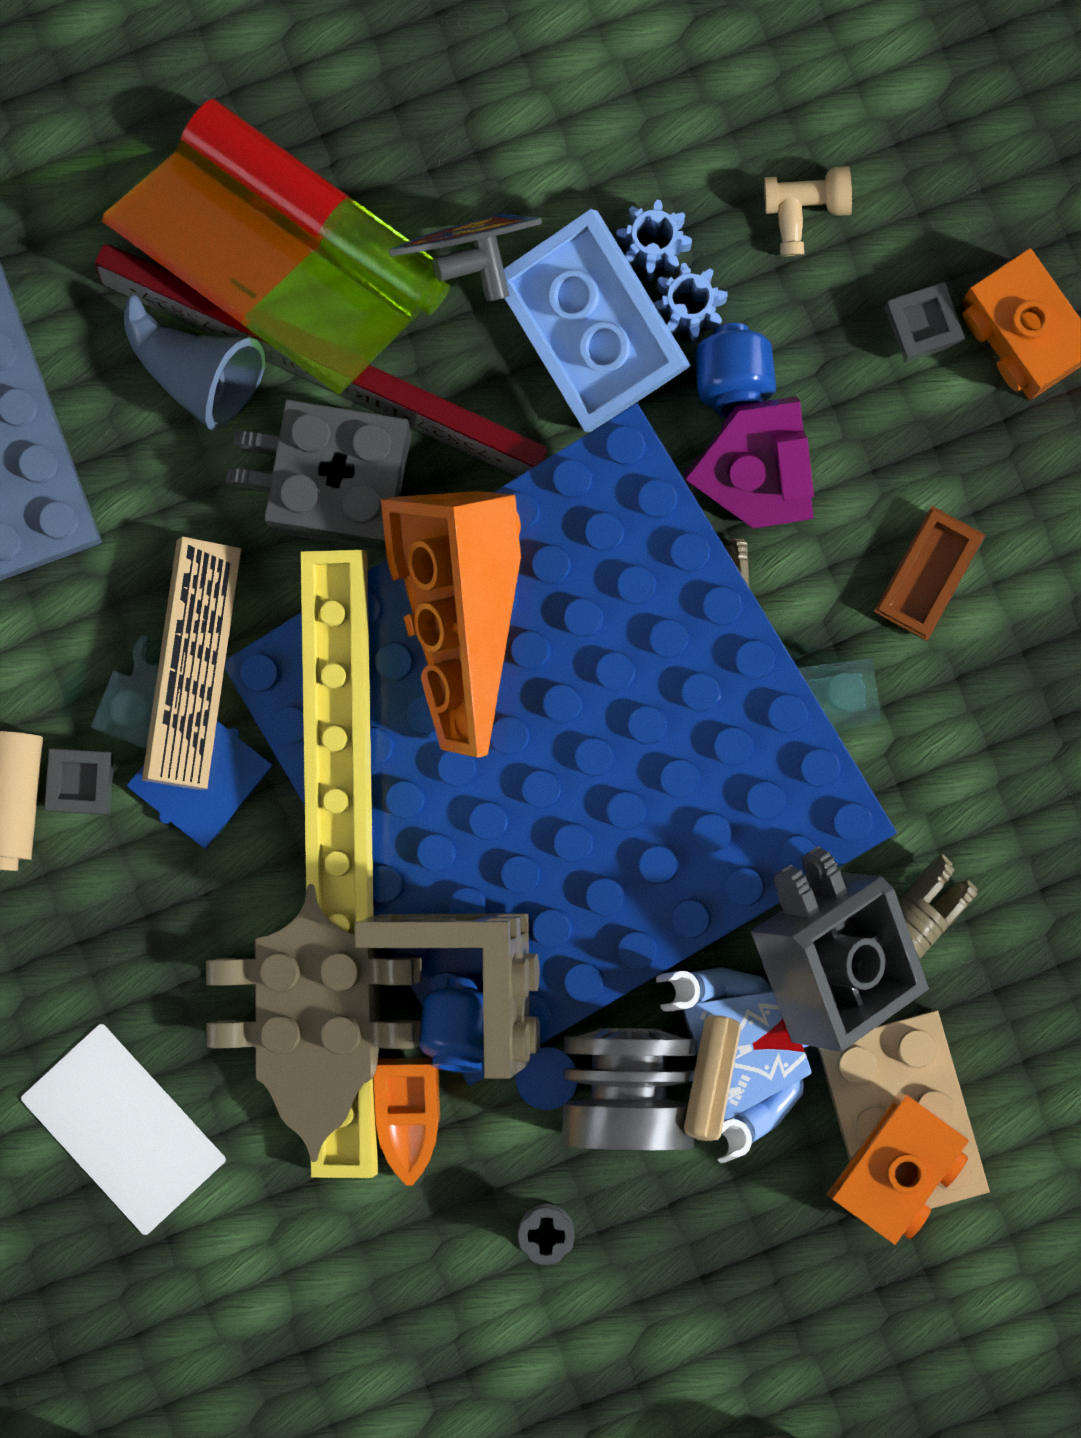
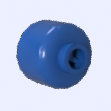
M742 323L720 325L713 330V335L702 340L695 349L694 358L700 401L709 408L714 409L720 417L727 418L737 405L769 401L776 392L771 342L761 333L749 330L747 325Z
M448 978L445 989L431 991L425 996L422 1009L419 1049L425 1055L433 1058L432 1067L461 1073L481 1072L482 1063H484L483 981L470 978Z

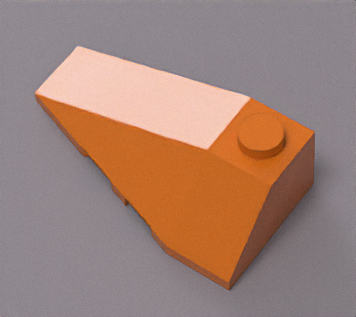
M472 491L381 499L387 563L392 580L403 579L413 613L403 617L408 636L417 635L423 647L427 666L422 671L421 682L441 750L476 758L486 756L489 751L521 560L519 542L521 523L516 509L515 495Z

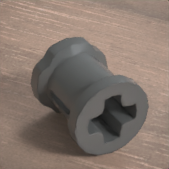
M551 1203L536 1204L528 1209L521 1218L518 1230L519 1246L534 1263L542 1265L556 1264L573 1248L575 1239L573 1222L567 1211L560 1206ZM545 1217L553 1218L554 1229L564 1230L565 1232L564 1238H555L552 1243V1249L547 1250L540 1249L538 1238L529 1237L528 1230L539 1228L540 1218Z

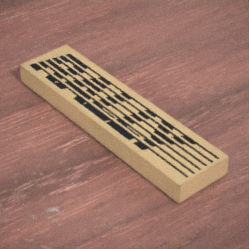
M183 536L177 539L142 781L195 790H205L208 787L241 548Z

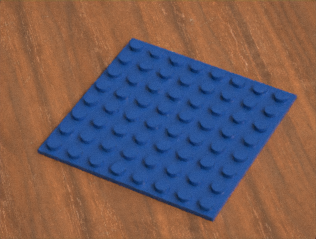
M638 403L493 492L515 495L516 509L521 523L519 534L521 560L488 755L476 758L441 750L421 682L422 671L427 666L423 647L417 635L408 636L403 617L413 613L403 579L392 580L387 559L368 570L373 916L379 914L528 913L529 953L538 954L540 969L538 990L529 991L530 1016H538L540 1044L780 903L777 895L778 890L774 887V874L791 864L798 870H802L805 876L806 871L802 868L803 863L801 862L803 860L802 856L817 846L830 852V855L834 857L835 863L838 864L836 867L839 868L898 833ZM301 612L227 658L224 669L305 805ZM388 948L394 958L422 957V983L410 985L422 1007L424 998L429 992L446 988L448 978H470L483 981V948ZM482 1063L481 1072L462 1073L469 1086L484 1078V1063Z

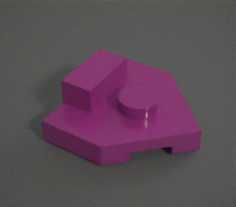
M794 396L737 405L722 423V429L701 455L694 459L683 474L689 483L753 529L814 519L811 497H814L808 437L803 429L799 398Z

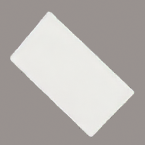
M99 1024L21 1097V1101L143 1235L149 1234L226 1161L225 1156L104 1024Z

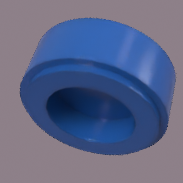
M540 1047L538 1055H530V1064L516 1074V1086L519 1094L529 1105L538 1109L551 1110L561 1107L571 1099L577 1087L576 1082L563 1079L564 1069L576 1068L574 1062L560 1049Z

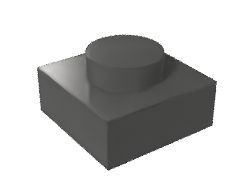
M945 282L888 300L884 306L904 363L960 345L965 339Z
M49 749L45 811L110 815L114 754L111 752Z

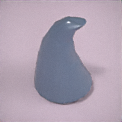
M136 295L130 296L127 300L123 319L125 330L133 351L147 371L164 390L206 428L216 431L227 426L248 404L261 383L266 363L264 349L260 342L251 337L197 336L170 327H162L151 315L146 313L140 299Z

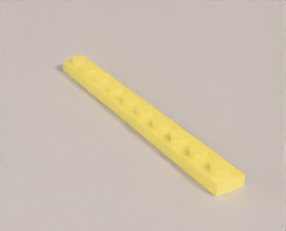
M367 551L301 552L306 890L309 884H313L317 902L323 914L340 929L355 935V922L373 917ZM374 1076L370 1081L364 1083L358 1091L346 1120L326 1138L321 1146L317 1161H311V1177L373 1178L378 1174Z

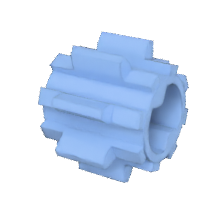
M658 199L653 205V210L644 212L642 208L637 209L634 206L629 208V220L632 225H628L627 229H618L616 233V242L625 245V249H630L625 254L629 264L634 268L639 265L646 269L645 276L648 281L652 280L655 270L662 268L666 272L669 270L676 274L679 270V261L675 255L679 256L680 252L690 251L692 238L684 236L683 231H678L684 224L685 214L683 212L677 214L673 212L669 215L662 211V202ZM645 232H648L653 238L663 234L670 243L662 249L655 243L644 247L638 238Z
M681 263L679 277L675 280L672 277L669 279L659 277L657 289L663 296L662 300L654 302V305L663 319L667 318V327L672 335H676L677 331L685 332L692 343H697L699 331L702 327L715 329L721 325L722 319L715 311L716 307L726 303L728 295L726 291H718V287L712 288L710 284L713 275L712 269L703 271L701 275L691 273V268L686 263ZM691 293L693 302H703L705 308L698 313L688 314L686 306L684 304L675 305L673 299L680 294Z

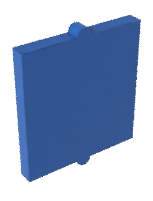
M217 721L207 789L195 790L142 781L144 765L126 786L160 813L159 819L162 823L170 824L172 822L201 847L207 849L273 768V765L239 739L241 733L237 728H230L228 730Z

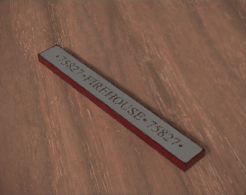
M104 244L94 262L100 284L128 297L136 295L141 303L214 337H251L256 339L264 349L266 361L384 416L407 419L410 428L515 477H519L546 460L548 451L546 446L255 311H251L241 322H238L173 273L113 245Z

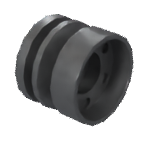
M599 1028L597 1031L577 1037H564V1053L592 1055V1068L564 1069L563 1079L592 1085V1098L574 1100L563 1104L562 1146L605 1150H683L695 1147V1138L686 1135L684 1132L688 1103L667 1099V1087L692 1082L695 1071L667 1069V1056L696 1055V1039L681 1038L661 1031V1029Z

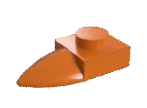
M379 1058L374 1075L375 1120L379 1144L388 1164L406 1186H413L422 1175L431 1159L436 1144L440 1120L439 1072L438 1069L432 1067L433 1058Z

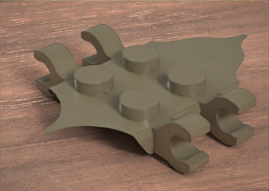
M309 884L306 890L305 903L298 916L282 930L254 940L255 958H216V960H206V985L255 984L256 1020H217V1022L206 1023L207 1048L256 1047V1080L262 1082L269 1090L281 1119L302 1138L307 1146L311 1161L316 1162L321 1146L326 1138L346 1120L358 1091L364 1083L370 1081L375 1075L379 1048L413 1049L414 1046H419L421 1020H379L380 984L413 985V983H422V957L379 958L377 948H355V935L340 929L323 914L317 902L315 887L313 884Z

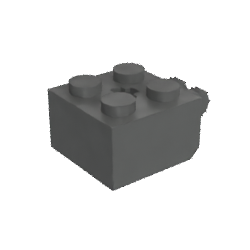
M286 400L280 436L238 430L234 432L232 446L237 447L243 452L276 456L273 474L258 472L244 467L231 468L227 470L225 483L238 488L269 493L264 521L271 531L285 535L386 551L381 499L401 497L411 440L409 422L407 419ZM339 465H345L349 473H354L352 479H342L339 488H332L328 477L325 476L328 471L334 470Z
M817 846L802 856L803 860L801 862L803 863L802 868L806 871L805 876L802 870H798L791 864L774 874V887L778 890L777 895L783 910L753 929L751 933L791 1042L842 1052L929 990L894 888L882 876L840 872L836 867L838 864L835 863L834 857L830 855V852Z

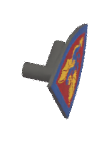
M498 214L421 236L388 251L390 256L473 242L472 248L434 257L432 260L434 274L437 280L441 282L479 272L485 300H499L508 297L509 291L496 236L540 225L542 220L539 217Z

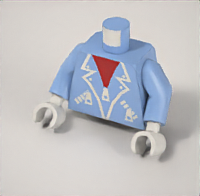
M724 967L691 973L688 971H677L658 975L656 978L657 983L670 981L676 990L674 1001L668 1004H661V1009L663 1011L681 1010L690 1038L696 1039L697 1057L704 1020L707 1017L716 1015L726 1016L738 1021L741 1025L721 1133L726 1137L729 1149L725 1155L718 1158V1161L725 1163L743 1156L749 1151L754 1141L781 1123L803 1095V1078L812 1073L804 1048L808 1047V1045L791 1042L773 990L762 976Z

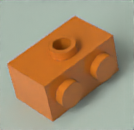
M1031 248L972 286L961 303L966 309L962 312V316L968 329L978 341L984 342L987 340L1000 358L997 361V367L1005 382L1015 392L1022 389L1029 401L1081 367V319Z
M899 1092L826 1195L894 1245L897 1244L902 1235L910 1240L917 1234L930 1215L931 1208L925 1203L939 1183L947 1188L965 1166L968 1156L962 1150L969 1142V1139L907 1094Z

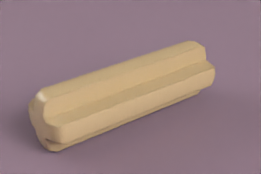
M710 1016L704 1020L684 1124L685 1134L697 1140H718L722 1133L741 1032L740 1023L726 1016Z

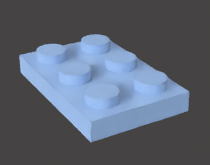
M588 210L504 268L509 296L505 300L585 432L593 431L691 367L598 211Z

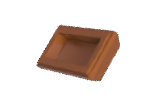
M931 506L873 612L917 637L928 641L985 534Z

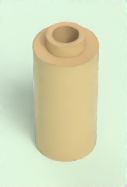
M0 731V870L18 871L19 860L32 859L43 737L39 735Z

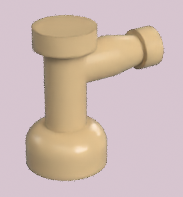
M849 166L831 168L826 173L825 180L777 183V177H764L766 214L778 213L779 229L783 242L780 243V256L804 255V242H801L803 228L802 206L826 204L827 210L835 216L852 214V184Z

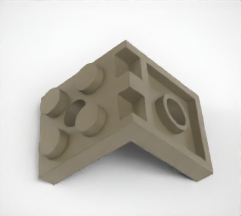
M528 913L379 914L355 922V948H483L484 1079H510L530 1064V1055H538L540 1049V1022L538 1016H530L529 991L538 990L540 969L538 954L529 953Z

